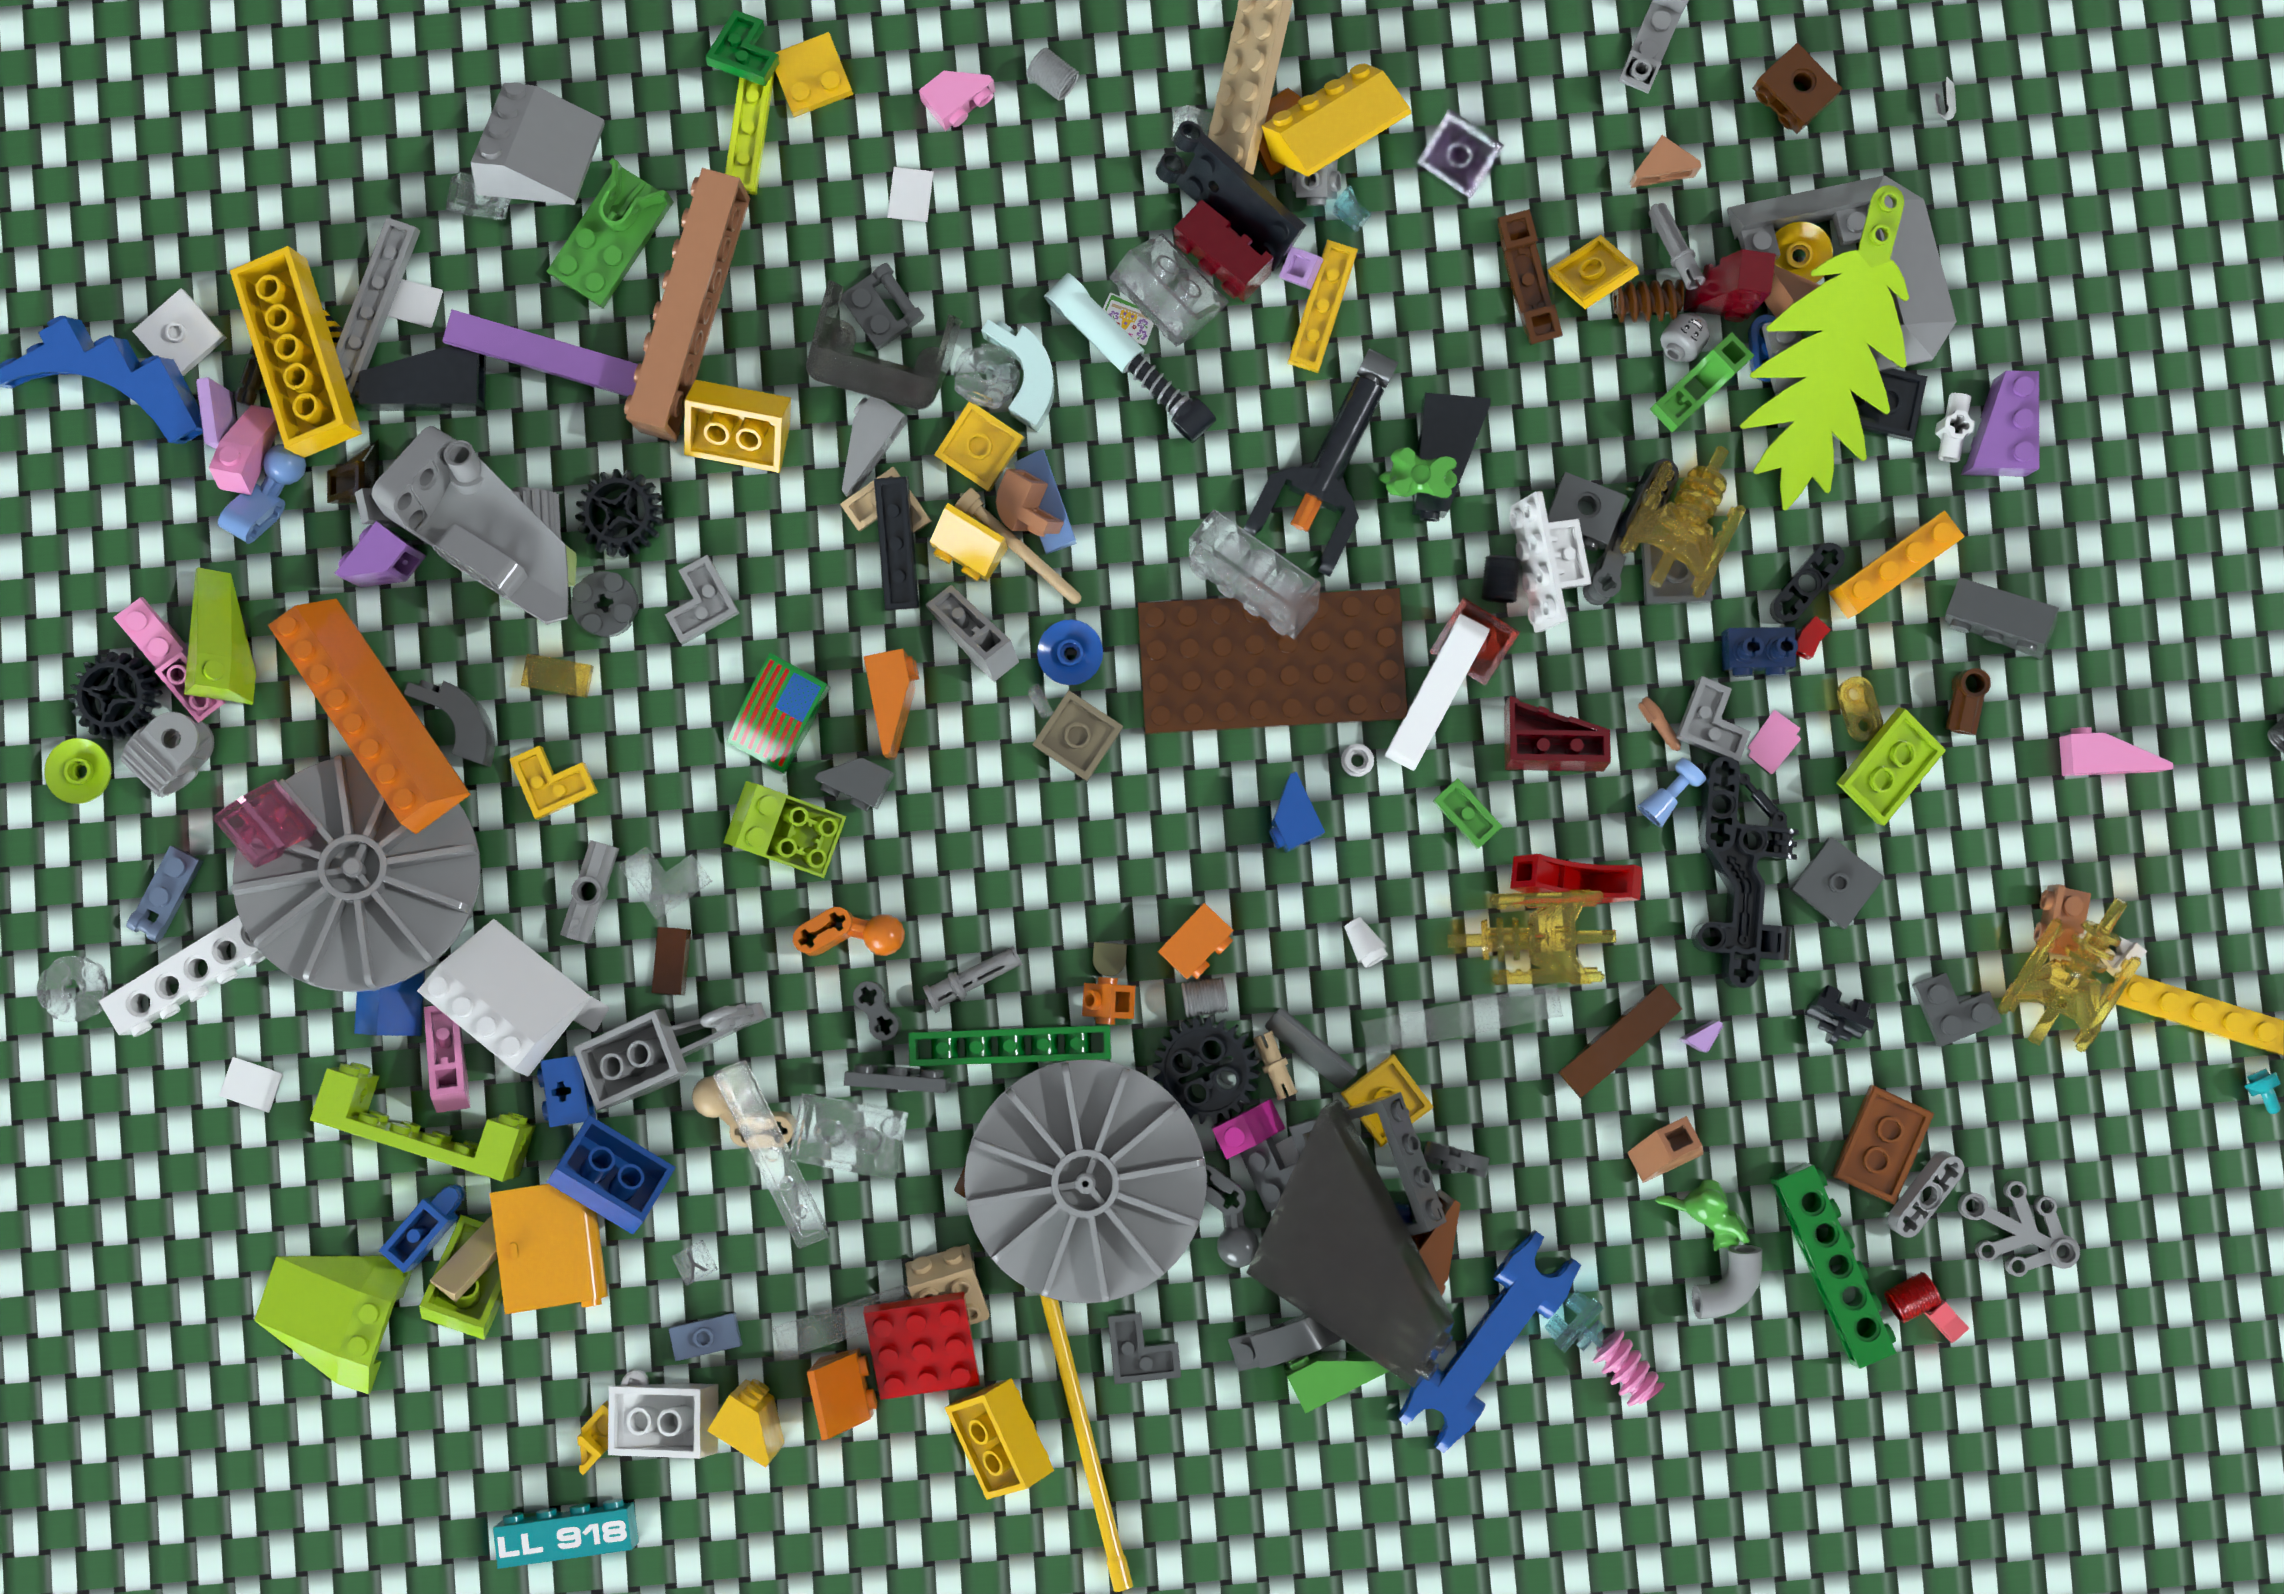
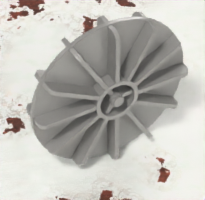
M343 755L334 756V759L309 766L286 780L282 778L278 781L279 785L259 804L246 826H242L240 830L242 835L236 849L233 865V885L231 888L234 894L236 909L243 927L257 949L271 963L293 978L315 987L341 992L380 990V988L405 981L430 965L436 964V960L451 947L464 929L468 919L472 917L480 884L481 865L478 843L473 827L460 804L454 806L419 833L414 834L399 823L355 756L343 757Z
M1072 1060L1050 1064L1027 1074L1009 1086L993 1102L978 1124L971 1140L965 1166L964 1187L968 1213L975 1233L991 1259L1007 1275L1029 1290L1044 1297L1072 1303L1109 1302L1138 1292L1163 1276L1178 1261L1193 1239L1201 1220L1207 1191V1173L1204 1153L1196 1129L1179 1102L1165 1088L1145 1074L1128 1066L1103 1060Z

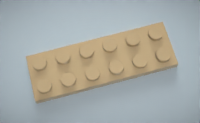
M1293 0L1238 1L1208 137L1250 175H1253L1263 135L1261 125L1266 121Z

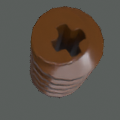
M1666 279L1661 286L1657 280H1652L1649 286H1647L1645 281L1640 280L1635 287L1631 281L1623 284L1622 288L1620 286L1612 292L1613 310L1617 314L1620 323H1624L1628 313H1630L1633 323L1637 322L1639 313H1643L1646 322H1650L1652 313L1657 314L1659 322L1663 321L1666 312H1669L1671 320L1677 318L1678 312H1681L1684 302V285L1681 279H1678L1675 285H1673L1671 280Z

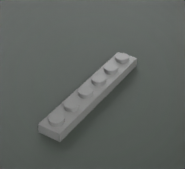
M386 217L335 348L353 404L356 399L355 383L359 381V371L368 368L420 234V230L415 226Z

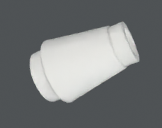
M1361 917L1354 919L1344 926L1357 961L1362 963L1365 968L1377 964L1388 956L1384 942Z

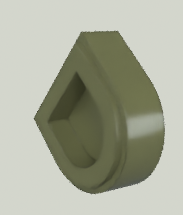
M1094 942L1093 964L1096 970L1105 976L1119 974L1126 964L1127 944Z

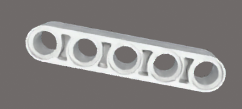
M1462 614L1458 616L1409 707L1405 719H1403L1384 755L1385 757L1412 771L1416 769L1490 631L1489 628Z

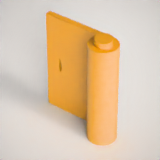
M549 1184L489 1193L505 1315L581 1302L582 1307L602 1304L601 1298L607 1297L608 1293L596 1212Z

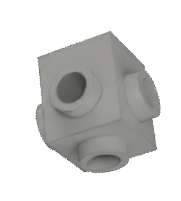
M1338 159L1309 177L1297 171L1294 172L1292 187L1293 191L1296 192V198L1307 200V205L1324 206L1326 205V200L1337 199V191L1341 189V174L1337 171Z

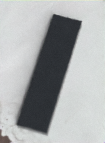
M909 477L874 479L885 610L919 608Z

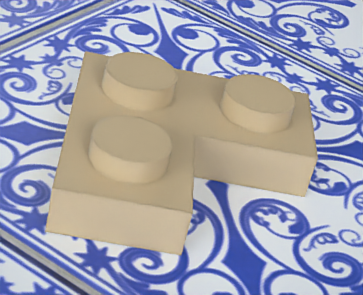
M892 467L877 478L901 476L895 467ZM874 480L840 504L860 532L877 520ZM910 490L914 534L932 522V520Z

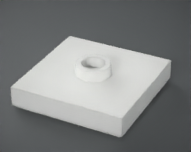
M182 288L132 330L154 356L158 355L162 358L174 359L182 376H185L227 339Z

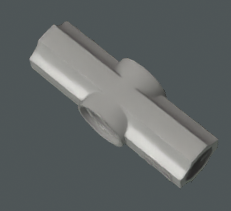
M590 840L579 877L572 885V899L560 935L590 943L601 905L608 896L607 886L619 848ZM592 882L596 886L597 892L595 897L588 901L583 895V889L588 883Z

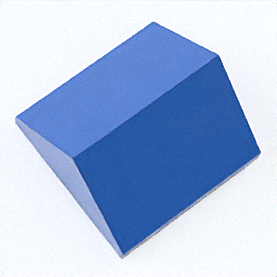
M425 970L405 981L380 988V990L357 992L354 1034L421 1036L424 997L417 990L425 981Z

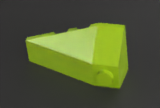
M197 567L184 694L252 705L254 702L256 669L231 573Z

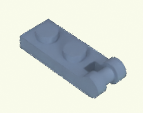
M169 846L136 911L130 915L126 927L134 932L142 931L147 934L148 939L156 943L159 942L167 932L204 861L176 846ZM151 911L159 914L155 922L148 920Z

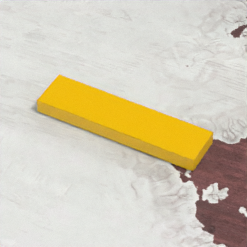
M1327 239L1321 257L1324 260L1311 288L1287 364L1319 373L1358 249Z

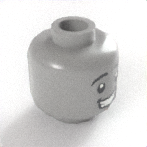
M1695 313L1678 314L1677 318L1670 321L1663 331L1660 341L1664 353L1669 359L1676 362H1691L1703 350L1710 335L1707 323L1701 316Z

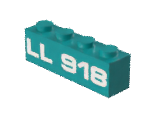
M619 1498L604 1501L602 1507L590 1508V1503H583L569 1507L570 1511L557 1513V1508H547L537 1511L536 1516L524 1517L523 1513L503 1516V1521H500L493 1527L497 1568L632 1550L639 1543L634 1502L624 1503L623 1499Z

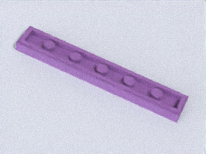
M451 309L443 337V343L623 396L628 397L634 393L636 386L634 373L638 365L636 363Z

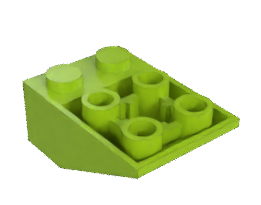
M746 781L723 843L824 878L846 816L762 785Z

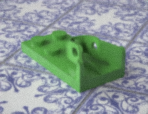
M614 158L609 161L612 166L611 175L546 271L550 276L604 309L674 203L668 192L665 190L659 191L624 169Z

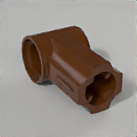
M1972 668L1961 671L1954 676L1952 680L1953 696L1945 730L1959 734L1976 735L1984 696L1991 687L1990 677L1984 670ZM1969 675L1977 682V688L1973 693L1965 686V680Z

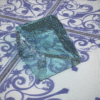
M1350 185L1335 201L1333 214L1355 232H1358L1371 217V212L1357 202Z

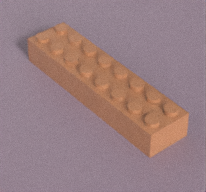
M705 168L701 169L700 176L695 177L692 182L691 196H693L690 208H685L682 215L681 226L683 227L681 238L676 239L672 248V258H674L672 268L665 272L662 282V288L665 289L662 301H657L653 311L655 324L652 333L648 332L644 340L643 350L646 352L643 363H639L634 373V382L636 383L634 393L627 397L624 407V413L627 414L626 419L640 433L677 443L685 417V399L698 374L750 202V197L740 178Z

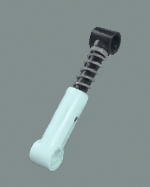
M1067 273L1044 295L1048 304L1061 317L1068 319L1122 373L1131 372L1133 379L1141 382L1142 388L1150 390V396L1158 398V404L1166 406V412H1170V415L1173 417L1171 419L1172 424L1188 441L1194 443L1217 420L1212 411L1196 397L1190 399L1188 396L1181 395L1179 393L1180 389L1176 390L1171 385L1172 381L1168 382L1163 377L1164 373L1160 374L1155 369L1156 365L1152 366L1147 361L1148 357L1144 358L1142 356L1145 349L1090 297L1084 286L1074 276Z

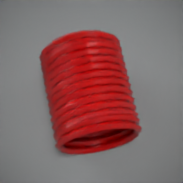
M1921 1271L1920 1274L1917 1273V1275L1915 1274L1911 1278L1906 1279V1281L1900 1282L1897 1286L1894 1285V1288L1891 1287L1888 1291L1885 1290L1884 1293L1889 1307L1902 1323L1908 1322L1913 1317L1916 1318L1919 1314L1922 1315L1928 1309L1931 1310L1934 1306L1936 1307L1938 1304H1941V1297L1934 1283L1926 1273Z

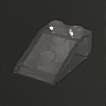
M801 1093L788 1160L863 1175L896 1179L908 1112L893 1107Z

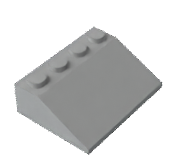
M518 82L504 83L471 160L476 194L575 205L603 131L604 119L538 86L524 85Z

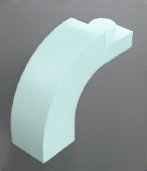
M988 319L981 329L983 339L1014 357L1024 371L1021 389L1008 408L1010 416L1038 432L1050 412L1054 399V377L1049 356L1039 339L1026 327L1022 326L1017 335L1014 336L1015 331L1001 321L995 324Z

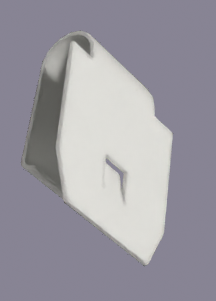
M1946 77L1947 105L1949 106L1946 114L1942 115L1938 99L1941 96L1935 93L1934 98L1937 113L1944 120H1951L1956 113L1954 83Z

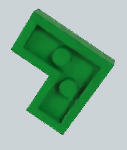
M737 10L733 11L705 56L708 66L763 86L767 85L780 62L778 54L755 46L765 29L764 20Z

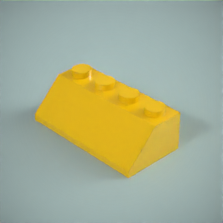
M1364 63L1355 65L1350 69L1349 73L1339 79L1327 82L1324 88L1316 93L1302 97L1291 108L1274 114L1271 120L1261 126L1271 160L1309 177L1411 114V109L1383 70Z

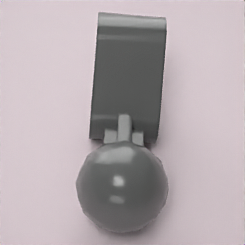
M1205 1163L1206 1170L1212 1173L1210 1180L1213 1184L1229 1194L1233 1190L1237 1191V1200L1240 1202L1238 1206L1231 1204L1230 1207H1227L1224 1204L1226 1198L1223 1196V1193L1214 1186L1207 1184L1205 1200L1223 1212L1225 1230L1217 1240L1219 1256L1225 1264L1232 1267L1242 1268L1250 1265L1259 1253V1241L1252 1229L1245 1226L1243 1213L1247 1198L1245 1190L1217 1167L1210 1163Z

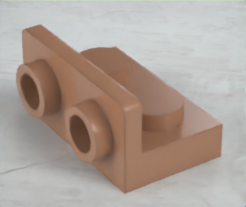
M2060 884L2048 885L2047 890H2044L2040 899V908L2043 909L2041 922L2037 923L2034 930L2035 950L2079 958L2091 893L2069 889L2065 885Z

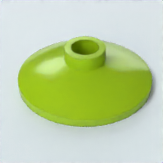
M73 738L63 741L51 751L45 763L44 775L48 788L57 798L68 803L83 804L96 799L105 791L110 782L112 769L106 751L99 744L88 739ZM85 766L87 773L85 777L81 778L79 770Z

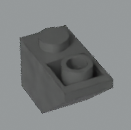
M861 757L819 772L815 780L822 783L820 790L837 798L840 792L852 797L850 804L868 811L870 806L875 809L879 808L895 774Z

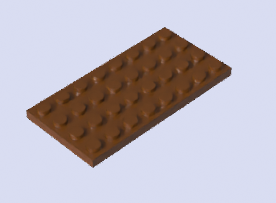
M1400 588L1138 603L1145 734L1403 720L1407 715Z

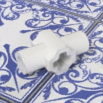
M1951 393L1948 399L1946 416L1936 424L1935 434L1941 439L1938 459L1941 461H1960L1964 438L1973 432L1975 421L1968 415L1971 396L1967 394Z

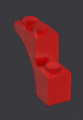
M1542 854L1513 856L1510 888L1536 898L1562 895L1587 905L1640 900L1643 868L1637 865L1578 863Z

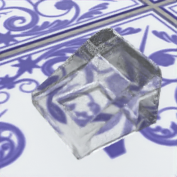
M1189 105L1177 109L1174 113L1172 141L1175 132L1183 121L1195 122L1202 128L1203 133L1208 136L1213 113Z

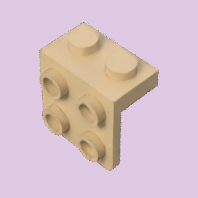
M969 1244L952 1247L927 1257H918L913 1261L905 1263L907 1285L912 1299L964 1292L970 1325L989 1318V1310L976 1277L973 1253Z

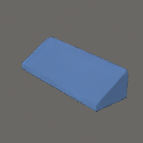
M1044 449L1014 462L1016 469H1023L1048 483L1038 508L1064 522L1059 534H1046L1045 537L1040 536L1045 553L1049 554L1077 544Z

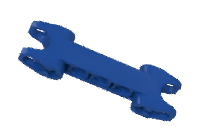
M1533 1230L1517 1247L1511 1250L1495 1271L1493 1279L1504 1286V1288L1443 1371L1433 1363H1429L1412 1384L1406 1401L1397 1416L1401 1422L1407 1425L1424 1409L1433 1408L1442 1412L1444 1424L1434 1444L1442 1453H1445L1458 1439L1466 1434L1482 1414L1485 1403L1476 1397L1475 1393L1532 1315L1537 1311L1546 1319L1551 1318L1567 1298L1572 1283L1581 1267L1580 1263L1570 1258L1556 1272L1552 1274L1540 1273L1536 1269L1534 1259L1544 1236L1536 1230Z

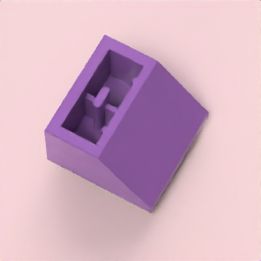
M376 521L373 525L367 526L359 536L360 542L353 551H348L342 556L338 563L339 568L335 574L360 588L406 582L425 559L426 555L399 534Z

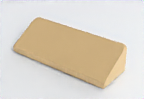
M492 1215L430 1279L433 1285L455 1303L498 1258Z

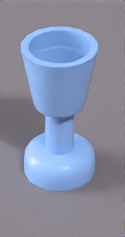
M1682 757L1676 763L1675 769L1679 776L1666 790L1660 788L1637 806L1639 811L1649 821L1660 828L1663 827L1678 803L1676 797L1688 784L1698 787L1706 780L1703 772L1686 758Z

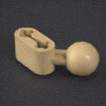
M704 1077L693 1088L692 1101L696 1110L705 1117H720L730 1126V1137L738 1146H782L788 1143L797 1132V1121L788 1112L744 1113L733 1103V1088L722 1077ZM748 1122V1128H754L755 1130L749 1136H747L746 1131L740 1130V1127ZM778 1122H781L783 1128L788 1129L782 1136H780L779 1130L773 1129Z

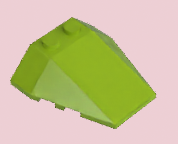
M384 1255L276 1256L254 1321L336 1384L370 1394L381 1361L376 1360V1356L395 1301L404 1297L412 1270L403 1273Z

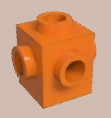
M1098 977L1097 984L1084 983L1082 1016L1096 1017L1095 1024L1115 1025V1018L1134 1019L1136 986L1117 985L1118 978Z

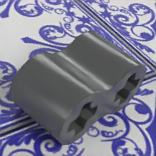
M866 981L860 983L853 992V1000L855 1005L867 1014L870 1033L878 1040L886 1041L895 1038L901 1031L902 1022L897 1013L891 1011L887 1006L885 989L877 982ZM866 988L869 991H877L878 995L874 997L875 1003L873 1005L871 1002H863L862 997L866 995L864 990ZM881 1017L885 1020L891 1019L893 1021V1025L889 1027L891 1033L888 1034L886 1031L880 1032L878 1030V1026L882 1024Z

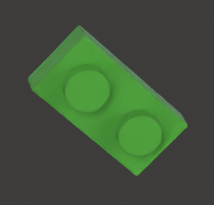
M1459 778L1453 781L1433 800L1435 805L1476 849H1479L1503 827Z

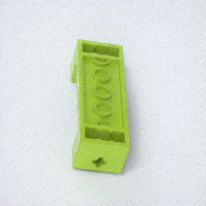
M351 1062L350 1065L340 1063L339 1067L326 1069L310 1121L501 1182L519 1177L536 1127L526 1123L527 1117L508 1112V1115L500 1114L499 1117L487 1119L479 1144L466 1140L463 1144L451 1141L452 1135L433 1130L432 1134L420 1131L421 1126L416 1123L403 1120L401 1123L388 1121L389 1115L372 1110L368 1114L367 1112L379 1079L378 1075L369 1073L370 1067Z

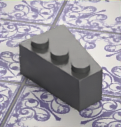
M1959 577L1945 614V622L1949 623L1952 629L1959 632H1972L1989 641L2000 643L2043 660L2057 623L2059 607Z

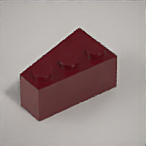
M1201 199L1174 227V237L1176 238L1174 242L1185 254L1188 255L1191 252L1199 260V267L1208 276L1212 277L1215 275L1222 282V289L1231 298L1235 299L1238 297L1244 303L1271 275L1273 256L1267 251L1261 256L1250 246L1252 239L1246 234L1240 237L1230 227L1231 223Z
M1509 696L1504 705L1505 770L1605 771L1611 762L1610 729L1572 716L1568 718L1550 712L1548 708L1542 706L1538 708L1521 702L1518 698Z

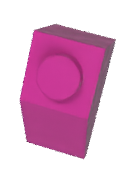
M1271 1098L1232 1116L1229 1120L1226 1119L1211 1127L1226 1160L1258 1145L1285 1129Z

